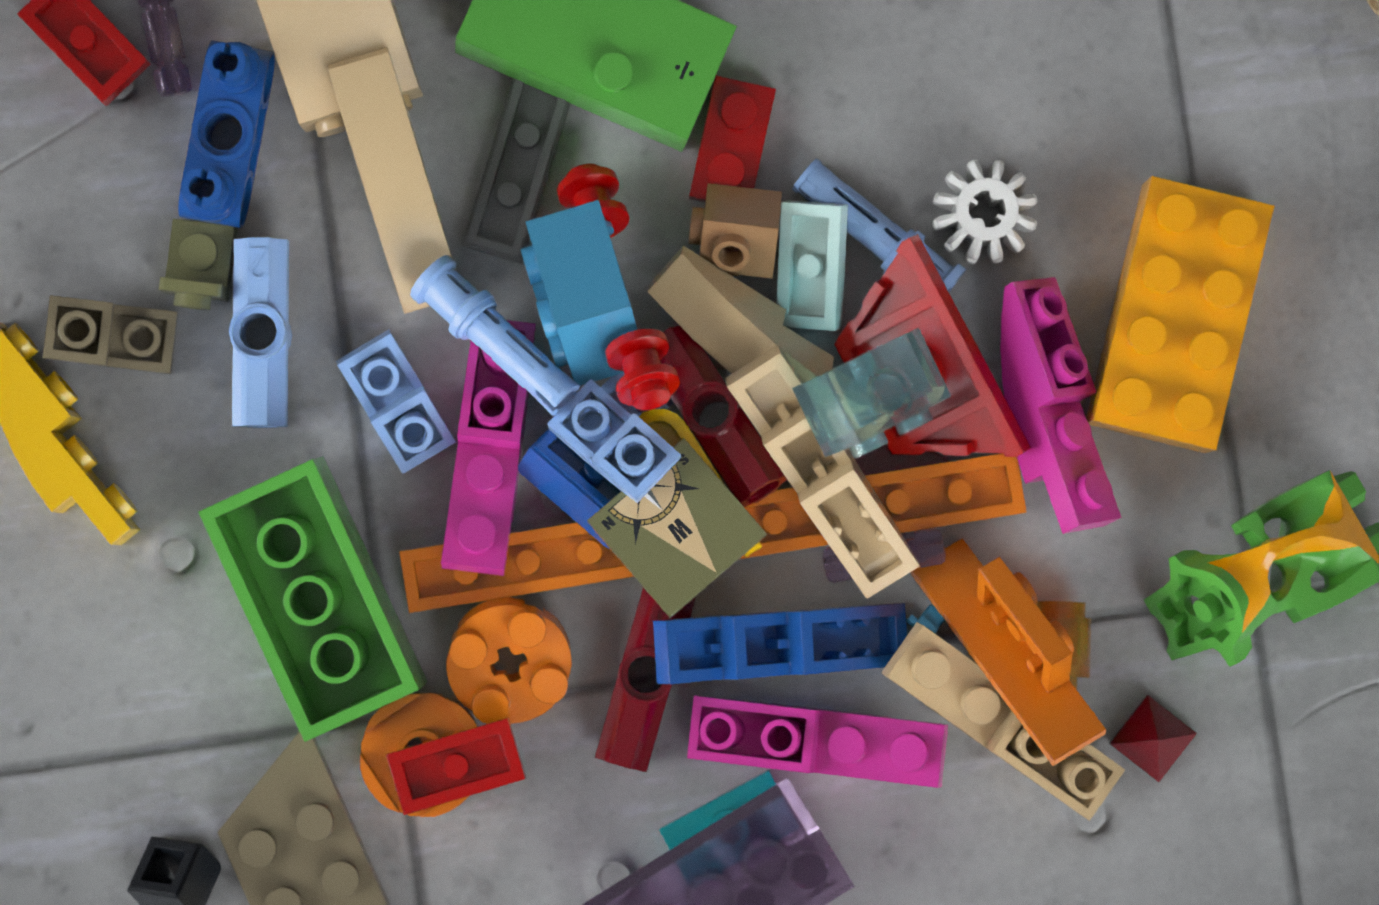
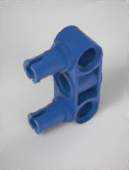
M215 40L210 42L204 60L181 182L178 205L180 217L236 228L244 226L249 210L275 68L274 51L253 48L241 42L226 43ZM225 119L239 120L242 127L240 141L235 147L228 150L216 149L212 141V133L215 126Z

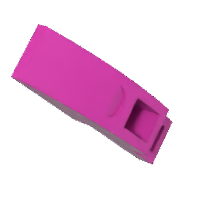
M1056 277L1011 282L1004 287L1001 314V369L1004 397L1031 446L1029 450L1017 456L1024 482L1027 484L1044 481L1062 534L1104 527L1122 517L1113 495L1111 483L1107 478L1094 442L1091 427L1080 401L1097 393L1088 369L1086 357L1082 352L1071 322L1066 301L1061 294Z
M506 320L534 344L536 323ZM471 340L459 417L458 445L441 565L442 569L504 576L511 523L514 519L520 473L518 465L522 457L529 392L522 388Z
M694 696L687 758L940 788L942 787L949 724L774 703Z

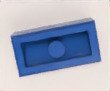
M548 428L529 447L518 465V471L603 546L610 549L587 523V520L619 494L621 490L592 468Z

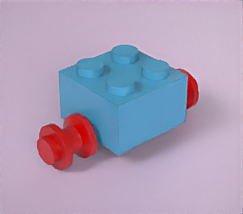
M593 163L582 164L571 169L557 187L559 201L561 205L568 209L526 221L532 246L520 250L530 283L533 286L546 338H548L555 365L558 368L569 365L573 380L580 386L585 385L590 379L595 382L624 373V376L619 379L615 388L619 401L625 405L634 406L638 410L656 409L670 400L671 395L680 385V379L677 370L673 366L661 364L660 361L669 350V343L665 333L657 329H637L610 239L621 233L627 227L630 220L626 206L622 202L611 200L619 190L617 175L612 169Z

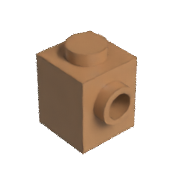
M708 183L705 208L692 207L688 244L701 245L700 256L731 276L744 275L773 279L782 192Z

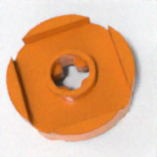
M513 597L488 600L468 611L458 623V628L451 637L446 656L447 677L455 696L465 707L473 712L476 719L486 724L508 717L511 724L521 723L546 713L566 694L572 667L570 642L560 621L544 608L541 611L535 606L525 604V600ZM509 647L513 655L523 653L527 660L519 664V672L507 674L505 670L498 671L492 665L499 660L498 650Z
M436 692L411 693L381 707L369 720L361 742L360 770L369 791L386 808L403 813L386 754L411 747L409 742L416 737L424 743L478 727L479 725L475 718L460 703ZM469 796L407 815L436 817L455 809Z

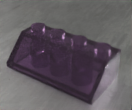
M786 777L581 905H826L855 886L791 781Z

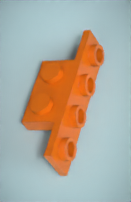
M963 538L919 563L920 567L910 572L911 576L1052 766L1106 734L1104 725L1070 682L1074 645L1069 634L1057 620L1054 619L1049 622L1037 607L1038 599L1036 593L1022 573L1016 572L1012 574L1000 556L983 566Z

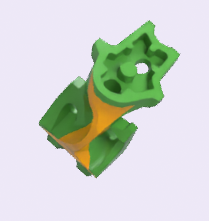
M1328 470L1276 495L1231 525L1236 535L1242 534L1251 546V548L1241 553L1210 555L1202 554L1197 550H1183L1168 558L1170 580L1162 588L1145 598L1144 602L1150 613L1165 628L1168 637L1166 651L1172 661L1213 648L1222 655L1226 663L1231 667L1246 658L1252 649V633L1271 615L1286 612L1291 621L1296 623L1328 610L1379 582V523L1377 522L1363 528L1352 509L1365 501L1366 493L1355 472L1349 471L1333 476L1332 472ZM1280 518L1279 536L1269 538L1265 533L1264 524L1271 519ZM1271 564H1272L1271 574H1270V586H1269L1268 573H1269V567H1270ZM1315 571L1324 578V588L1320 592L1311 587L1310 578ZM1192 595L1199 598L1194 604H1192L1191 600Z

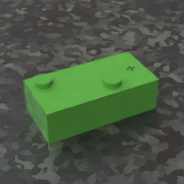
M472 0L456 36L455 53L683 152L737 26L679 0Z
M324 456L311 459L198 512L304 742L416 692L428 682Z

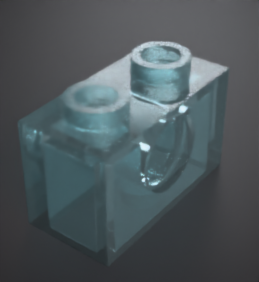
M919 327L882 343L792 388L824 457L849 448L853 458L873 451L888 443L884 434L885 430L895 426L898 434L901 435L934 419L929 410L930 407L951 397Z

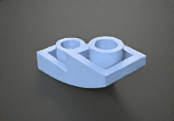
M389 329L336 360L338 368L366 411L371 424L402 474L456 443L442 416Z
M592 379L547 423L550 431L636 503L681 458V454L635 413L631 415Z

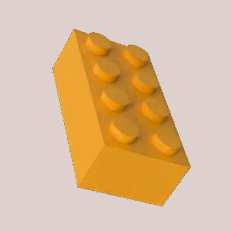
M1151 176L1142 184L1094 382L1097 393L1091 395L1086 415L1089 425L1201 453L1216 451L1274 205Z

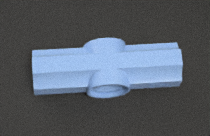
M270 237L234 239L233 318L229 326L230 341L233 345L232 427H288V349L291 346L293 336L289 323L288 239ZM269 317L276 326L277 332L274 341L265 349H251L246 341L247 327L256 318Z

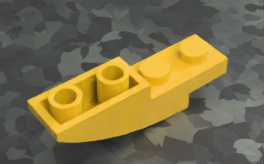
M0 322V424L14 456L29 482L51 512L64 513L77 503L111 545H123L140 531V528L131 519L138 512L135 505L115 483L111 484L108 488L104 486L91 470L98 464L97 459L76 435H73L68 440L63 435L82 419L71 406L78 400L77 395L56 371H53L48 376L42 371L32 358L39 352V349L17 323L7 328L4 323Z

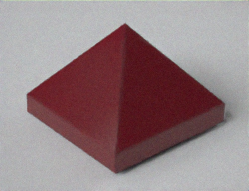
M1146 695L1109 744L1157 782H1160L1197 733L1149 695Z

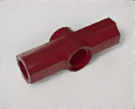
M680 325L669 327L663 331L669 343V350L660 361L661 364L673 366L677 370L680 379L678 389L671 395L672 401L735 498L743 507L759 503L777 491L778 487L787 478L764 447L760 434L727 388L726 382L705 350ZM714 402H722L729 405V414L721 425L714 428H706L700 425V415L707 405Z
M642 588L594 758L625 768L647 772L672 684H662L656 690L650 692L640 691L630 683L628 676L629 667L636 658L642 656L655 658L653 621L691 618L697 596L673 617L669 618L648 592Z

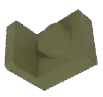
M173 219L166 276L160 277L158 289L168 295H174L173 306L196 310H211L212 300L229 301L234 262V239L237 238L238 228L214 223Z

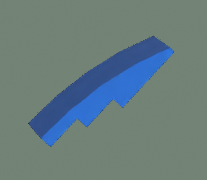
M905 603L653 621L657 684H679L722 679L739 680L884 668L907 636Z

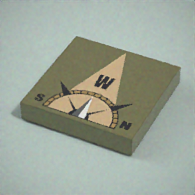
M684 438L673 447L681 454L680 460L638 503L621 491L587 520V523L669 618L673 617L767 535Z

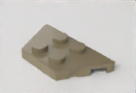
M299 731L217 832L249 905H390L316 738L304 742Z

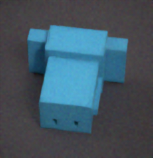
M930 604L918 618L910 615L906 619L910 626L914 627L916 622H918L933 633H936L945 621L933 604Z

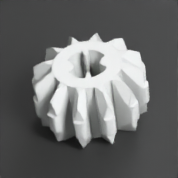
M978 160L969 161L967 164L969 184L960 174L954 171L949 172L945 177V181L957 196L945 192H937L933 198L934 205L951 211V214L935 218L932 222L933 229L942 231L954 227L956 233L949 237L944 244V248L948 252H952L963 240L970 245L965 254V262L971 265L977 262L982 246H986L988 259L991 264H1000L1003 261L1000 241L1010 251L1018 254L1025 247V244L1013 229L1022 232H1033L1037 226L1036 220L1019 214V211L1030 209L1037 204L1036 195L1026 194L1016 197L1014 193L1021 187L1026 177L1021 172H1018L1007 184L1000 181L1004 171V162L1000 160L994 161L989 170L988 178H984ZM976 198H984L988 207L998 206L1000 214H997L991 221L994 225L993 227H985L982 218H971L969 210L972 211L978 204Z

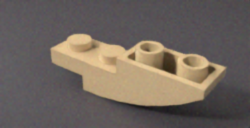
M916 622L881 672V674L1089 821L1125 771L1124 768L1090 744L1052 766L980 667L918 622Z

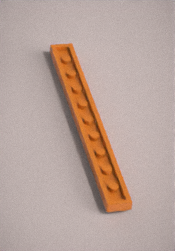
M1004 453L865 475L901 533L1027 513L1017 457H1004ZM793 487L779 489L759 503H753L744 507L767 535L760 541L762 548L748 557L743 555L740 559L829 545L801 506L798 494ZM578 523L510 533L504 576L442 569L443 544L399 551L409 613L634 577L611 549L603 546Z

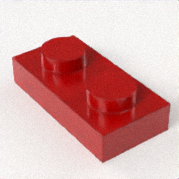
M31 0L17 13L106 107L151 65L90 0Z
M721 76L715 77L689 199L706 202L708 183L745 188L755 187L775 98V88Z
M509 717L386 754L403 815L527 778Z

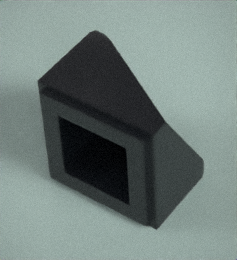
M151 836L127 892L140 905H206L220 874L221 865L203 844Z

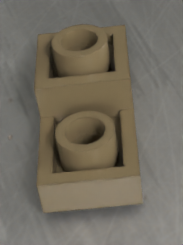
M50 295L42 358L171 374L178 312Z

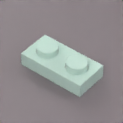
M792 200L781 202L777 304L786 309L784 326L828 331L842 329L848 204Z

